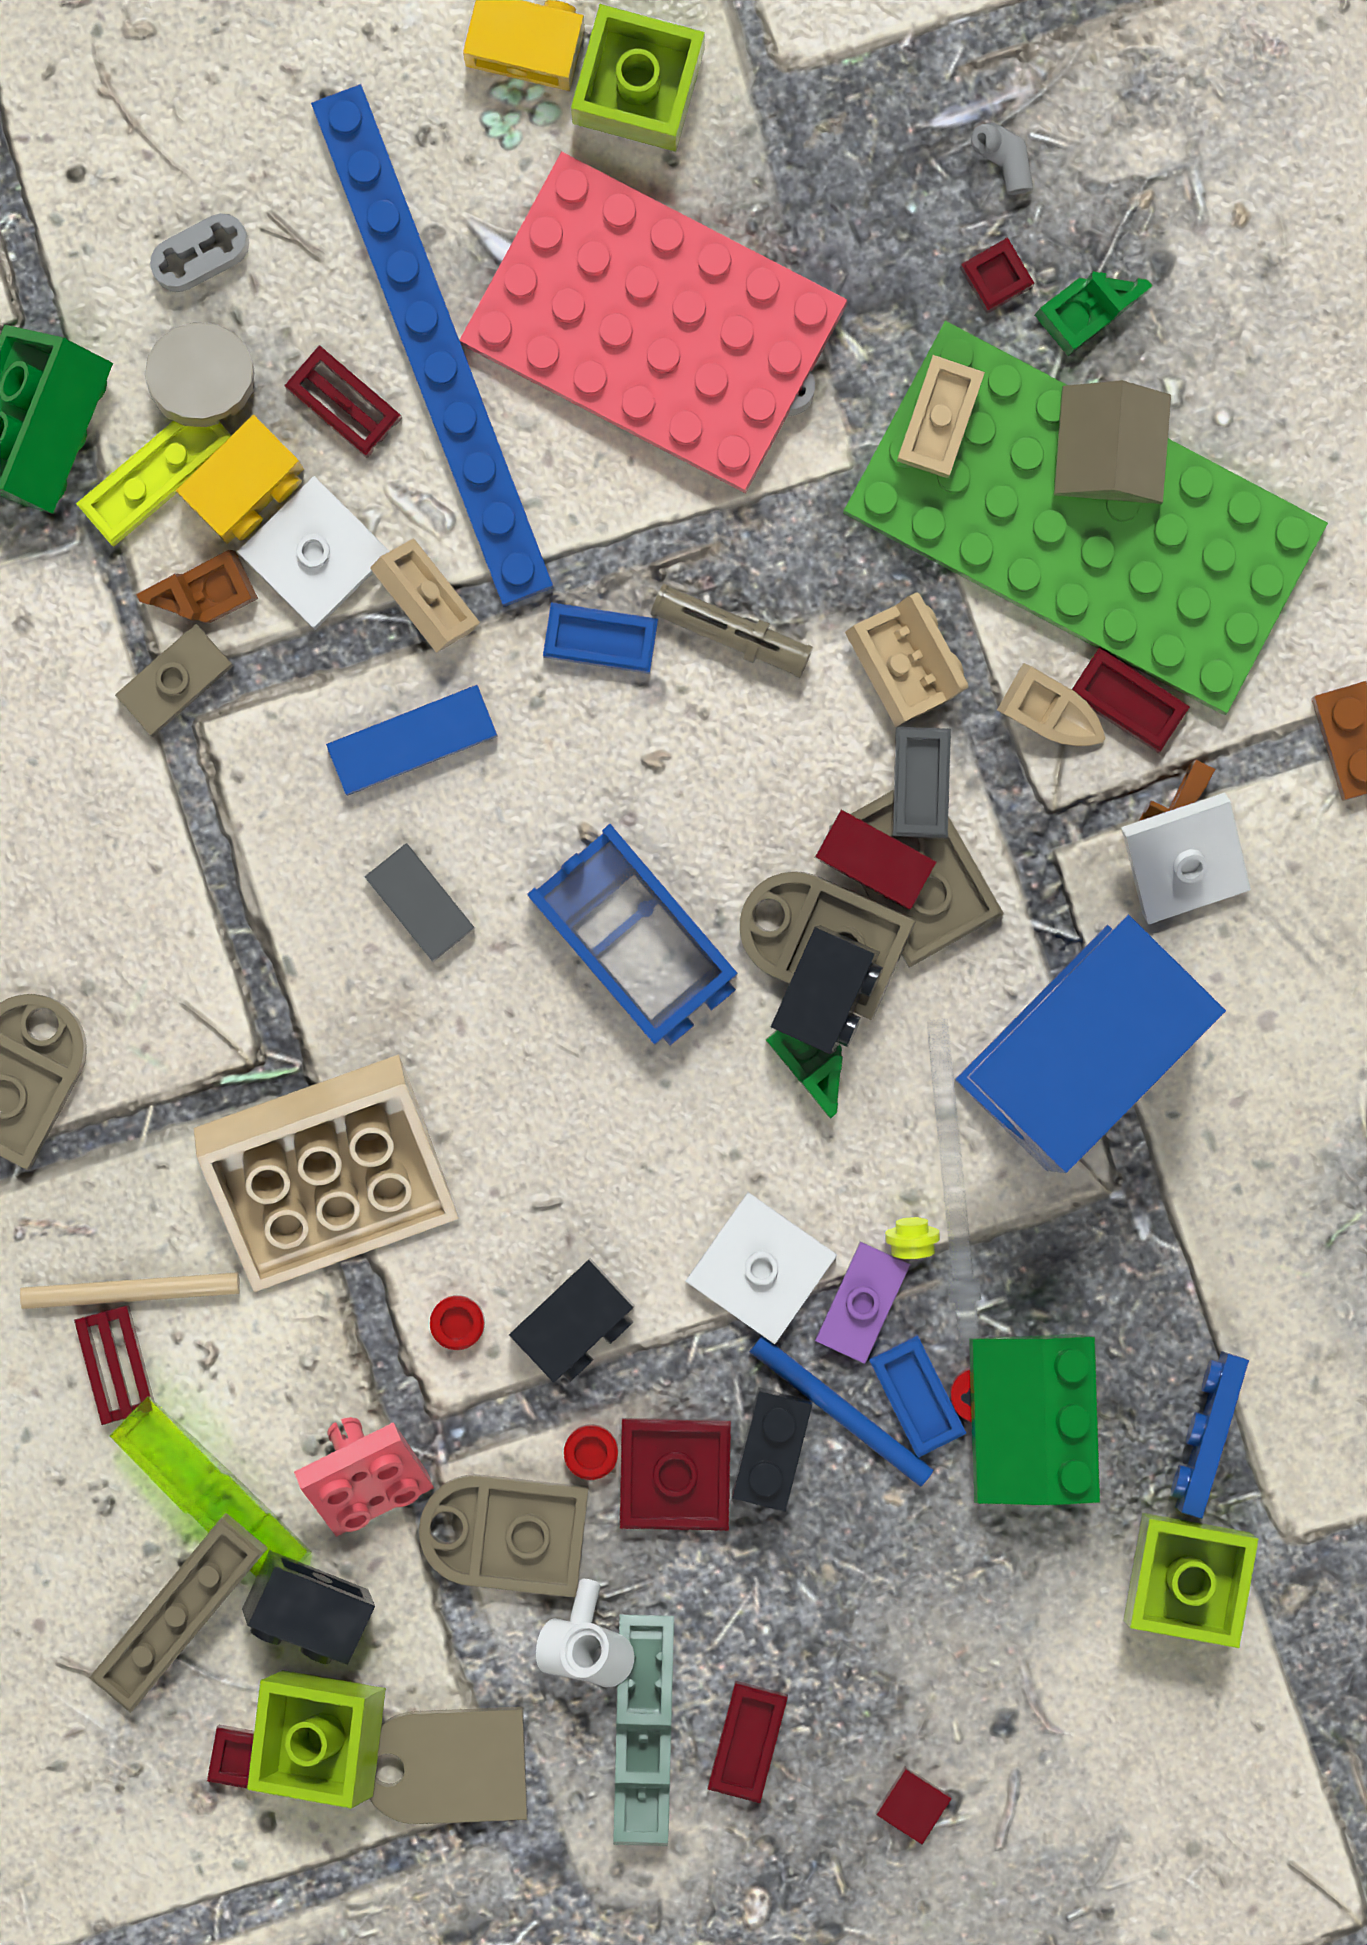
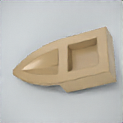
M1025 663L1022 664L997 708V711L1033 732L1060 744L1090 746L1103 743L1105 740V734L1096 713L1081 696Z

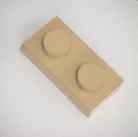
M935 355L932 356L897 459L898 462L949 478L985 372Z
M414 538L380 556L370 567L436 653L467 636L480 624L476 616Z

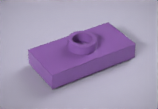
M860 1241L815 1341L865 1364L910 1264Z

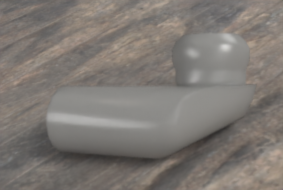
M986 123L977 126L971 135L972 147L981 156L1003 168L1007 194L1017 195L1032 191L1033 183L1025 141L996 123Z

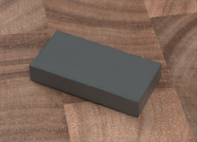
M896 727L892 837L948 838L951 729Z
M407 843L364 876L432 962L475 929L473 924Z

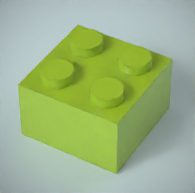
M599 4L571 105L572 123L677 152L705 50V32Z
M1142 1513L1123 1621L1131 1629L1240 1648L1259 1539L1250 1532Z
M285 1670L260 1680L247 1790L350 1809L373 1797L386 1688Z

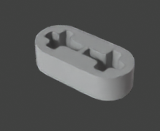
M216 214L168 238L155 247L151 255L150 267L154 277L163 288L172 292L186 291L231 268L244 259L249 248V238L244 226L237 218L230 214ZM223 228L227 234L238 233L231 240L234 249L230 252L224 253L220 247H215L205 253L202 252V249L216 241L213 232L217 229ZM176 253L177 257L185 259L197 253L198 257L183 265L186 272L184 276L176 278L172 272L162 273V270L169 266L166 257L170 254Z

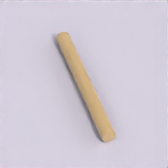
M235 1272L21 1287L20 1304L22 1309L233 1295L240 1294L239 1273Z

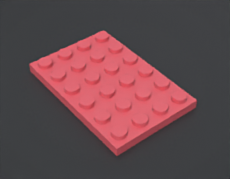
M561 151L459 341L462 346L746 494L784 424L797 395L799 396L807 376L813 370L848 303L844 297Z

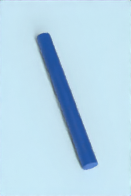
M761 1336L749 1352L918 1486H923L934 1470L767 1338Z

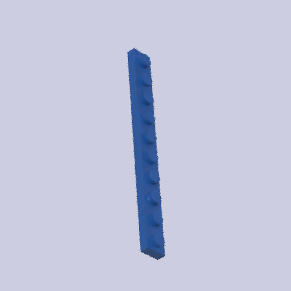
M362 84L314 101L311 105L502 605L506 607L553 589L549 573Z

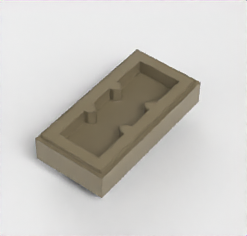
M195 624L118 691L115 696L150 736L154 737L234 665L204 631Z

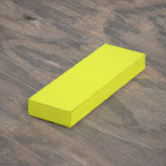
M172 421L76 504L114 547L177 494L176 490L231 435L220 422L209 427L184 426Z

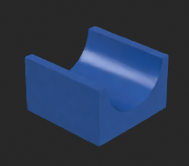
M1128 914L1113 929L1106 925L954 1080L1047 1171L1067 1173L1223 1015L1226 1009Z

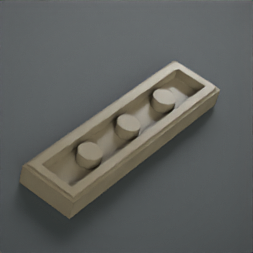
M225 1513L89 1678L131 1713L268 1548Z

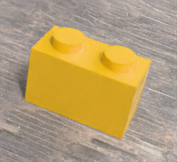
M475 0L463 50L465 66L570 91L585 32L584 15L577 14L574 6L557 0H546L544 5L523 0Z
M253 414L176 492L226 544H229L235 537L239 541L244 540L260 525L263 518L259 513L273 499L281 503L298 488L302 482L298 475L304 468L300 461Z

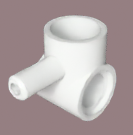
M584 1578L579 1580L570 1621L553 1618L543 1626L536 1645V1661L542 1672L587 1681L602 1687L616 1686L629 1676L634 1664V1651L629 1640L619 1633L592 1624L600 1590L599 1582ZM601 1645V1656L596 1664L593 1665L594 1653Z

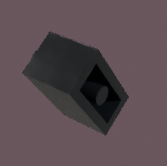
M822 925L815 926L770 1027L828 1054L836 1052L839 1044L848 1047L861 1021V1017L853 1014L861 994L871 997L882 974L883 967L875 964L880 951Z
M589 1258L523 1320L509 1336L553 1383L562 1375L571 1382L594 1360L587 1353L589 1349L602 1337L611 1344L633 1323L627 1314L635 1305Z
M758 1387L732 1489V1499L786 1512L812 1409L811 1400Z
M269 1550L242 1607L247 1626L251 1627L250 1632L257 1638L274 1645H279L282 1640L300 1646L302 1654L322 1664H330L333 1659L348 1665L375 1608V1604L368 1589Z

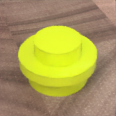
M919 1217L899 1219L896 1221V1227L885 1232V1242L891 1245V1255L902 1259L930 1257L935 1254V1243L940 1240L939 1229L928 1226V1220Z

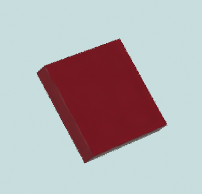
M622 1418L620 1529L729 1531L731 1420Z

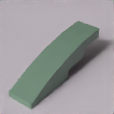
M620 1614L619 1634L626 1637L631 1643L634 1651V1664L629 1676L617 1685L613 1845L668 1846L674 1616Z

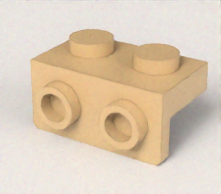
M918 592L907 596L897 605L859 622L845 631L895 727L948 702L968 688V682L964 677L960 660L955 654L951 653L938 629V622L934 612L924 603Z

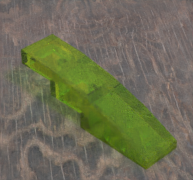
M147 1397L110 1435L115 1443L184 1513L190 1514L208 1533L221 1517L227 1513L263 1543L268 1549L250 1569V1572L255 1577H257L269 1550L301 1563L312 1553L257 1496L151 1397Z

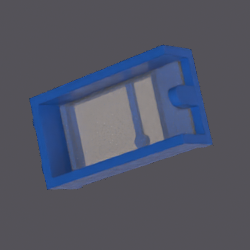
M609 824L602 830V835L582 852L570 857L556 874L538 889L534 887L527 893V896L651 1042L656 1045L664 1039L671 1046L694 1026V1023L689 1019L692 1013L704 1003L712 1011L736 990L730 981L738 973L614 827Z

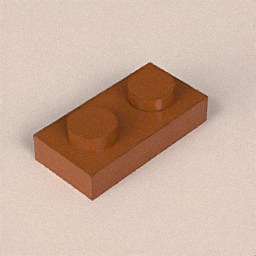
M1363 681L1311 698L1342 801L1367 794V681Z

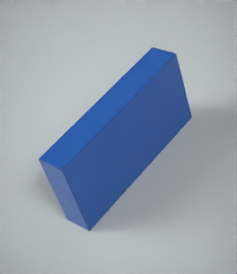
M551 603L543 658L650 674L658 619Z
M918 1335L869 1358L918 1458L967 1434Z

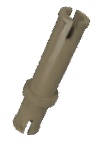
M665 583L661 586L650 613L654 617L658 616L702 637L709 638L744 653L743 659L754 663L758 659L790 672L798 678L802 676L813 650L811 645H805L769 629L770 623L760 619L758 623H754L721 609L714 604L675 590ZM689 610L727 626V629L724 630L686 614L684 611ZM736 633H744L759 641L765 642L769 645L779 648L780 651H773L753 641L736 635Z

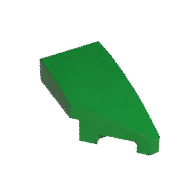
M1092 271L1087 279L1078 278L1039 308L1034 316L1069 357L1144 296L1153 285L1147 279L1137 278L1135 282L1106 278V273Z
M778 1030L773 1032L765 1039L766 1042L831 1119L837 1114L839 1082L843 1061L841 1045L839 1044L836 1052L828 1054Z

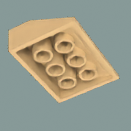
M399 1054L193 1128L197 1160L254 1292L459 1219L423 1115Z

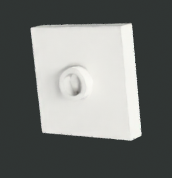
M313 476L237 552L316 630L373 573L370 567L380 556L388 553L389 550Z
M1225 792L1121 827L1142 913L1148 925L1251 890L1231 802Z
M747 1192L686 1279V1282L775 1344L837 1254Z

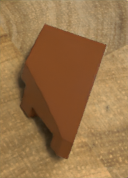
M227 550L184 574H173L136 594L139 602L154 605L187 619L199 620L205 623H211L258 599L235 550Z
M1198 760L1192 762L1169 808L1151 800L1146 804L1139 821L1195 803L1205 790L1216 769Z

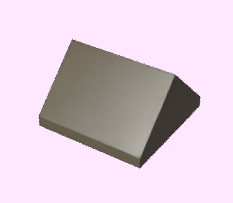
M1123 380L1062 386L1053 495L1162 504L1171 394Z

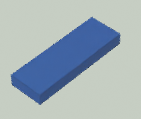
M475 685L330 742L326 746L344 792L349 796L496 738L498 735L479 687Z

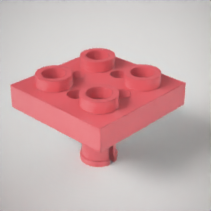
M353 1417L343 1418L341 1421L348 1438L345 1434H341L338 1424L336 1422L328 1428L327 1435L333 1444L335 1452L294 1471L300 1489L336 1537L345 1532L357 1531L365 1527L371 1519L396 1507L410 1505L420 1495L434 1489L427 1470L394 1422L364 1436L360 1420Z

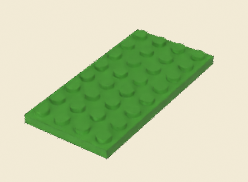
M945 321L848 501L843 514L1096 648H1101L1118 660L1225 716L1328 522L1169 438L1162 504L1053 495L1062 386H1066V384ZM933 355L985 372L949 478L897 461Z

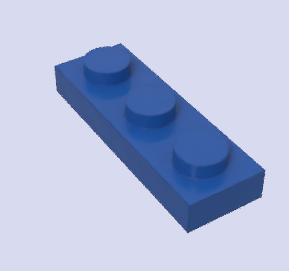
M1221 1351L1218 1362L1210 1360L1207 1365L1201 1388L1203 1392L1209 1393L1203 1414L1195 1412L1191 1419L1186 1437V1444L1193 1446L1187 1467L1183 1465L1178 1466L1171 1487L1170 1496L1178 1498L1175 1508L1182 1513L1203 1519L1249 1360Z

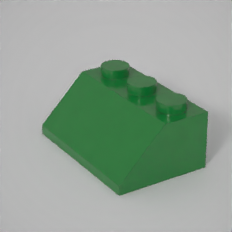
M4 325L0 335V497L23 506L54 513L58 501L66 491L67 478L76 455L86 441L87 428L96 405L106 391L107 378L113 366L111 361L64 337Z
M1059 1334L969 1338L974 1503L1011 1505L1100 1503L1095 1337Z

